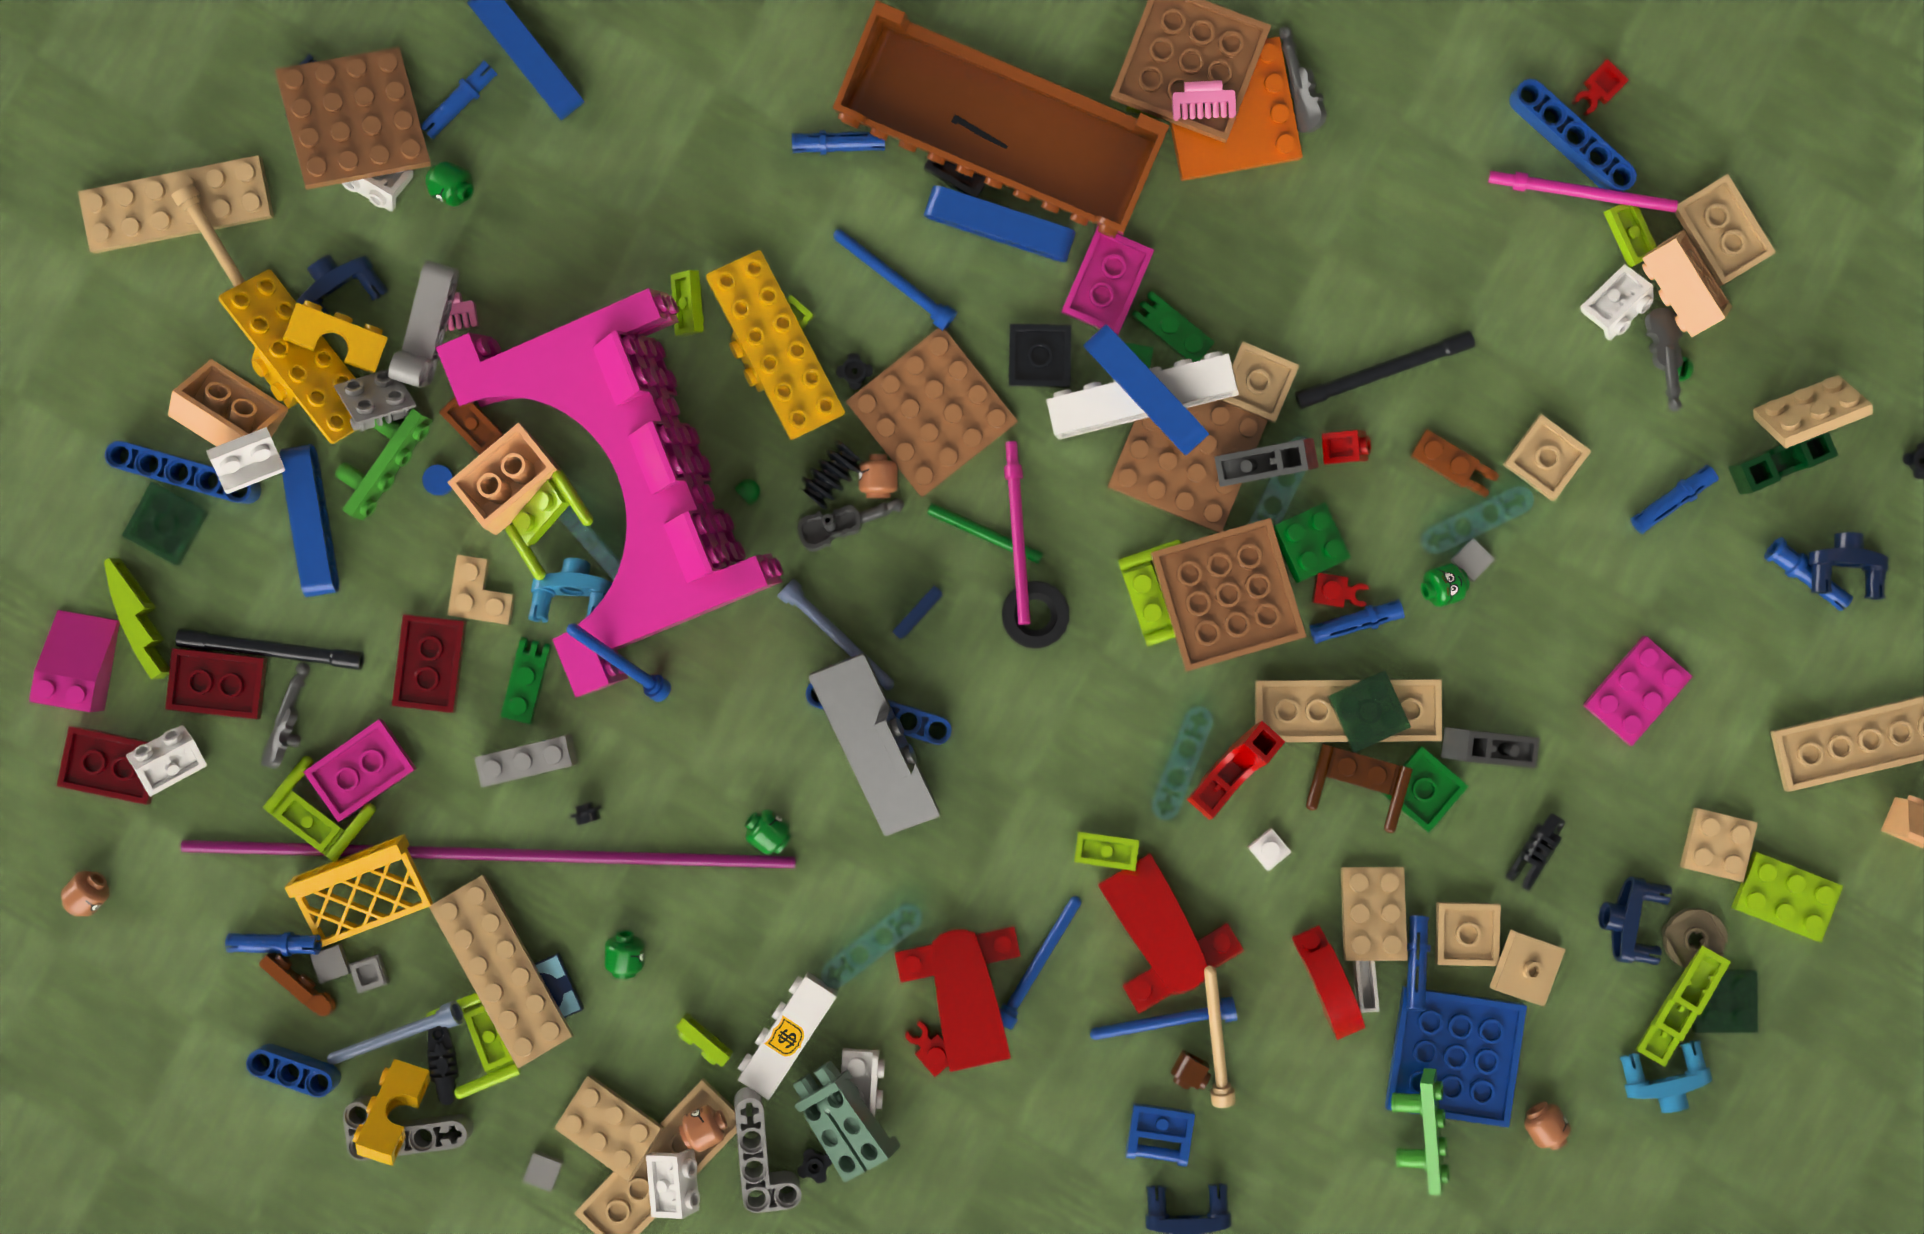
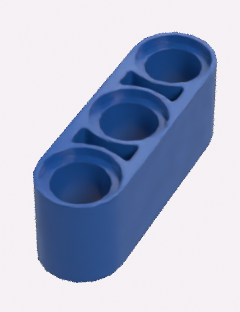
M265 1044L250 1053L246 1060L247 1070L253 1076L312 1097L320 1098L326 1096L338 1087L341 1081V1074L336 1066L275 1044ZM260 1054H265L269 1058V1067L262 1065ZM289 1064L297 1066L299 1077L291 1075L288 1069ZM318 1074L326 1076L329 1082L328 1087H323L319 1084Z

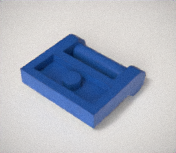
M1133 1103L1125 1158L1135 1159L1137 1156L1177 1162V1166L1187 1167L1195 1119L1194 1111ZM1139 1137L1176 1142L1180 1143V1147L1178 1150L1141 1145L1138 1144Z

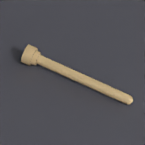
M190 184L174 192L171 196L178 207L182 206L184 211L188 210L233 286L235 287L245 282L199 206L201 203L198 198L200 193L195 185Z
M1207 966L1204 969L1216 1082L1210 1091L1211 1103L1218 1108H1227L1236 1103L1235 1089L1228 1082L1217 971L1215 967Z

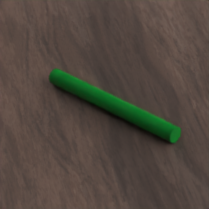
M931 503L927 512L928 515L1013 553L1011 538ZM1025 545L1026 559L1039 564L1043 553Z

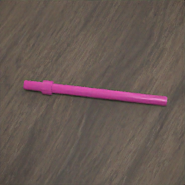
M1490 171L1488 183L1511 186L1512 190L1525 192V189L1673 213H1676L1678 207V200L1528 177V173L1516 171L1515 174Z
M1008 441L1005 443L1007 465L1004 466L1005 480H1008L1017 614L1018 624L1026 625L1030 624L1031 621L1020 479H1023L1022 465L1019 464L1017 441Z

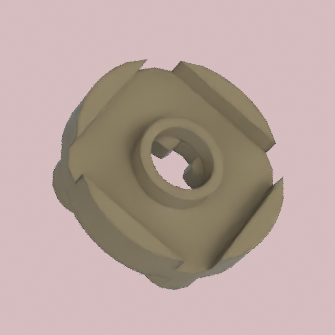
M1686 908L1678 911L1663 925L1661 931L1666 954L1674 963L1684 968L1690 963L1701 945L1723 957L1724 953L1722 952L1725 948V943L1728 941L1727 931L1722 921L1717 916L1701 908ZM1692 932L1695 934L1701 933L1702 935L1698 940L1700 944L1698 947L1688 943L1689 935Z

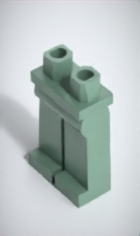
M829 1061L814 1072L821 1083L820 1086L817 1085L810 1073L801 1077L793 1084L801 1098L795 1104V1107L799 1113L804 1112L807 1122L842 1180L846 1183L888 1160L900 1148L901 1144L895 1136L888 1137L860 1097L857 1086L850 1081L853 1076L847 1069L840 1074L832 1061Z

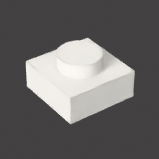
M1271 827L1247 846L1268 872L1292 853Z

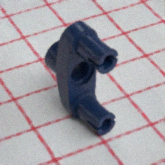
M328 254L307 268L316 282L301 295L296 303L303 304L307 300L322 306L321 312L329 314L322 304L324 302L323 299L352 279H358L372 301L379 299L380 295H385L389 289L385 287L373 270L374 265L368 256H362L338 266L332 256Z
M1863 533L1834 534V548L1809 552V566H1811L1812 575L1811 593L1831 594L1832 566L1858 568L1865 572L1864 599H1886L1885 580L1886 572L1889 571V557L1864 549Z
M1631 876L1624 882L1616 903L1604 902L1598 916L1599 926L1601 929L1612 931V953L1617 962L1632 963L1636 961L1655 966L1660 963L1661 958L1649 955H1661L1660 946L1636 943L1643 901L1668 905L1671 897L1659 895V893L1672 895L1670 885L1649 883L1644 878Z
M1219 1183L1218 1197L1217 1185L1208 1184L1210 1212L1207 1215L1172 1216L1167 1214L1166 1186L1157 1185L1158 1198L1155 1195V1186H1146L1148 1198V1214L1145 1215L1146 1228L1168 1234H1205L1231 1227L1232 1214L1228 1212V1184Z

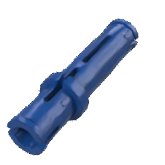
M483 60L466 79L462 78L458 82L460 85L420 124L421 129L426 131V134L434 140L473 98L477 100L480 97L479 92L498 73Z
M819 130V133H792L793 154L820 152V155H827V152L885 151V141L869 134L870 132L864 131L833 133Z
M1706 464L1686 480L1681 479L1670 492L1630 518L1632 525L1640 534H1644L1683 504L1696 500L1698 494L1719 480L1717 473L1711 466L1709 467Z
M1397 599L1374 607L1368 605L1365 606L1364 610L1312 624L1309 627L1314 643L1318 644L1328 639L1337 638L1362 629H1377L1379 625L1403 619L1405 615L1402 604Z
M1412 915L1409 916V943H1407L1406 1010L1426 1011L1427 952H1431V945L1428 944L1429 917ZM1417 934L1420 935L1419 960L1416 959ZM1416 967H1419L1418 992H1415Z
M284 932V934L280 935L229 933L226 936L225 946H231L226 948L228 953H281L283 956H292V954L318 955L321 951L322 941L316 942V940H321L320 935H295L294 932Z

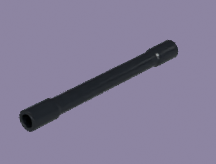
M1467 330L1445 338L1436 344L1338 379L1299 390L1294 393L1296 402L1300 409H1304L1326 401L1330 397L1439 358L1452 356L1475 348L1474 337L1471 331Z
M182 628L178 629L175 639L176 646L185 648L213 649L291 659L361 670L364 664V652L337 648L325 649L210 634L205 631Z

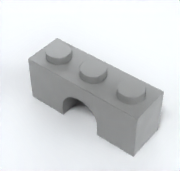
M572 734L474 757L481 788L579 764Z

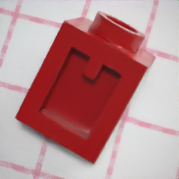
M1351 430L1321 434L1324 464L1368 461V454H1371L1372 446L1370 437L1366 436V431Z

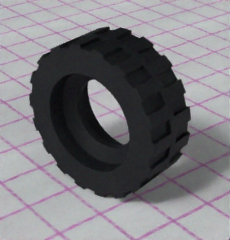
M1030 581L1028 582L1029 601L1037 599L1048 605L1051 612L1049 623L1040 630H1031L1025 625L1018 624L1016 588L1008 594L1004 601L1002 622L1007 634L1016 643L1027 648L1040 649L1057 642L1065 633L1070 619V610L1066 598L1055 586L1046 582Z

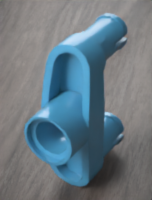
M565 558L561 572L548 573L542 580L533 578L531 587L533 597L528 619L534 622H548L551 599L555 595L590 597L587 610L588 616L602 601L612 583L601 577L589 575L591 564L588 561L579 558Z
M1700 1040L1680 1043L1687 1066L1685 1074L1657 1080H1645L1640 1053L1620 1056L1627 1081L1624 1084L1627 1098H1658L1662 1113H1672L1688 1109L1689 1104L1686 1093L1705 1086L1713 1080L1710 1067H1706Z

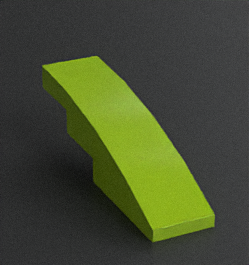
M107 558L104 561L109 591L124 633L151 680L163 679L169 675L170 667L155 646L164 641V638L147 616L156 607L121 558Z
M1701 945L1668 994L1635 1050L1665 1067L1679 1042H1683L1697 1015H1701L1731 961Z

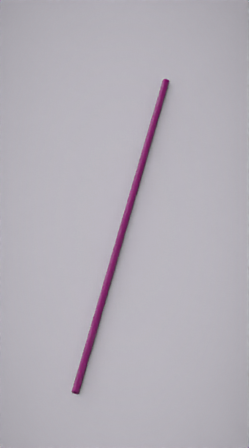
M182 840L181 851L189 853L325 856L309 843ZM349 844L340 857H346L374 845ZM409 846L407 848L411 857L415 859L796 868V856Z

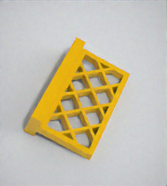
M405 834L338 859L336 862H330L296 875L284 887L289 898L295 897L313 935L321 936V940L316 941H322V947L427 908L433 904L429 892L407 849L410 844ZM402 859L407 869L405 878L388 872L391 863ZM371 872L381 876L377 889L360 883L364 873ZM385 878L402 885L397 897L381 891ZM343 883L353 887L349 900L333 894L336 884ZM408 887L416 890L422 901L413 904L401 899L405 888ZM357 889L374 895L370 907L353 902ZM314 893L324 897L325 901L322 909L319 910L310 906L305 896ZM378 897L394 903L390 913L384 914L374 910ZM330 900L346 906L342 918L325 912ZM350 908L367 914L363 923L357 925L346 920ZM322 919L339 925L335 934L325 937L320 927Z

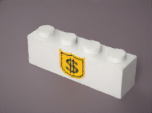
M807 972L804 978L800 976L796 978L788 990L793 994L788 1003L780 1002L771 1016L776 1021L770 1030L765 1027L754 1042L759 1047L753 1056L747 1053L737 1068L742 1071L738 1081L767 1100L771 1098L838 995L839 991L810 972Z

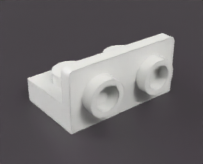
M413 170L342 184L349 191L358 192L365 196L375 206L383 207L392 212L396 208L397 196L413 178Z
M1624 264L1580 306L1581 312L1604 330L1605 337L1610 341L1616 335H1622L1639 313L1643 314L1651 307L1654 301L1653 285Z
M267 427L206 450L226 494L285 471V467Z
M184 725L166 731L162 736L147 744L138 746L126 755L150 797L207 766L194 739Z
M843 1048L841 1073L847 1069L853 1076L850 1081L857 1086L861 1099L875 1117L876 1109H882L883 1090H877L878 1078H884L885 1060L879 1059L880 1050Z
M687 1149L680 1153L652 1152L646 1155L651 1217L683 1219L699 1211L700 1193L697 1184V1162L694 1149Z

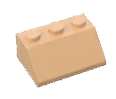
M1684 229L1649 251L1642 258L1645 262L1642 264L1645 274L1650 280L1655 279L1661 288L1658 293L1666 306L1671 305L1677 314L1675 321L1682 332L1688 331L1692 338L1727 317L1732 305Z
M210 359L172 391L168 416L213 445L219 446L267 427L272 438L286 416L288 407L213 359Z
M518 422L449 480L448 484L481 526L494 535H498L512 523V520L547 480L552 479V474L557 470H561V468Z
M1908 795L1907 799L1895 797L1881 831L1924 849V800L1912 795Z

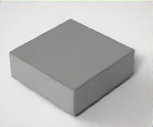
M1471 538L1450 559L1453 564L1465 570L1471 582L1475 581L1495 560L1474 538Z
M342 943L321 950L318 955H310L320 984L351 973Z
M381 954L348 964L358 994L390 983Z
M535 1150L522 1182L552 1192L564 1161Z

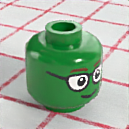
M443 161L433 165L426 175L425 182L430 196L449 206H459L468 201L473 195L474 186L470 172L451 162Z
M1447 563L1426 571L1420 589L1424 599L1429 600L1436 607H1444L1463 600L1469 590L1470 583L1465 570L1455 564Z
M765 809L759 814L756 811L753 812L744 825L747 828L746 841L766 855L774 852L776 854L780 853L792 836L789 833L790 825L788 821L771 809Z
M622 930L616 932L615 936L610 937L605 942V969L618 979L635 977L645 965L644 941L640 937L634 936L632 931Z

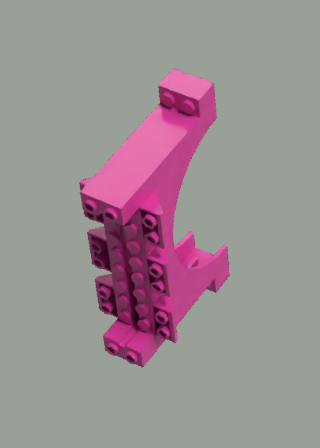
M647 288L502 352L499 343L491 336L467 333L436 347L459 406L478 401L481 408L511 399L526 398L539 401L566 413L580 423L596 439L610 459L618 476L626 507L627 526L624 552L610 589L592 613L580 622L578 626L617 653V650L783 582L780 576L783 575L782 566L776 557L773 558L771 553L755 555L743 560L746 558V554L742 544L739 541L736 542L733 535L734 523L731 516L725 513L723 509H714L712 504L715 501L714 494L710 486L704 484L712 481L709 475L712 469L706 456H702L699 450V435L694 427H690L687 423H680L677 416L680 414V410L676 400L673 398L677 396L675 390L677 381L673 372L670 369L667 370L663 360L666 358L665 350L662 344L656 341L655 338L646 337L678 323L679 321L676 313L679 312L678 306L671 295L668 296V293ZM567 632L552 639L575 697L596 692L628 679L627 674L577 641Z

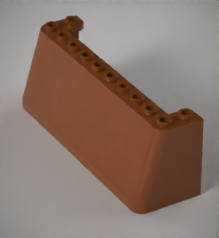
M878 0L875 1L833 105V109L839 114L838 119L851 127L858 129L860 124L871 128L869 134L887 141L888 136L900 141L898 146L912 153H915L917 148L928 153L927 159L940 165H944L945 161L957 165L955 171L971 178L974 173L986 177L984 183L1001 190L1002 185L1014 189L1012 195L1027 202L1033 197L1042 201L1041 207L1055 214H1058L1061 209L1071 214L1070 220L1083 226H1087L1088 221L1099 226L1098 232L1114 239L1117 234L1123 235L1170 126L1140 113L1138 119L914 24L910 22L905 12ZM956 114L1008 146L1007 149L980 137L958 123H952L953 117Z

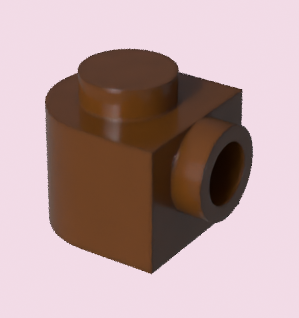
M1181 1050L1170 1071L1174 1076L1172 1081L1189 1090L1190 1086L1196 1090L1199 1088L1204 1090L1211 1077V1073L1208 1072L1210 1069L1208 1062L1185 1050Z

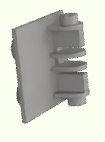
M389 369L334 385L352 417L350 423L354 431L359 429L363 432L366 429L375 427V420L378 426H382V417L385 418L388 424L392 423V420L396 421L406 418L411 409L416 407V403L403 382L389 378Z

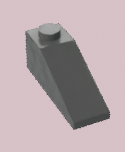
M1313 438L1214 456L1220 487L1319 468Z
M1445 727L1441 758L1474 763L1536 768L1540 738Z

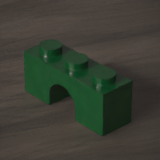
M1826 432L1788 448H1784L1781 444L1728 466V469L1739 494L1743 495L1759 491L1781 481V478L1814 467L1839 456L1829 432Z

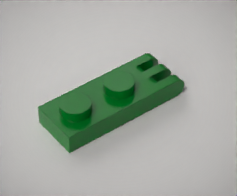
M1149 291L1146 296L1155 305L1152 307L1142 300L1139 307L1147 313L1144 317L1137 310H1134L1131 316L1183 359H1192V362L1200 361L1215 342L1158 295Z
M521 637L500 717L530 725L534 719L552 644L545 643L542 654H539L540 641L533 640L530 651H527L528 638Z

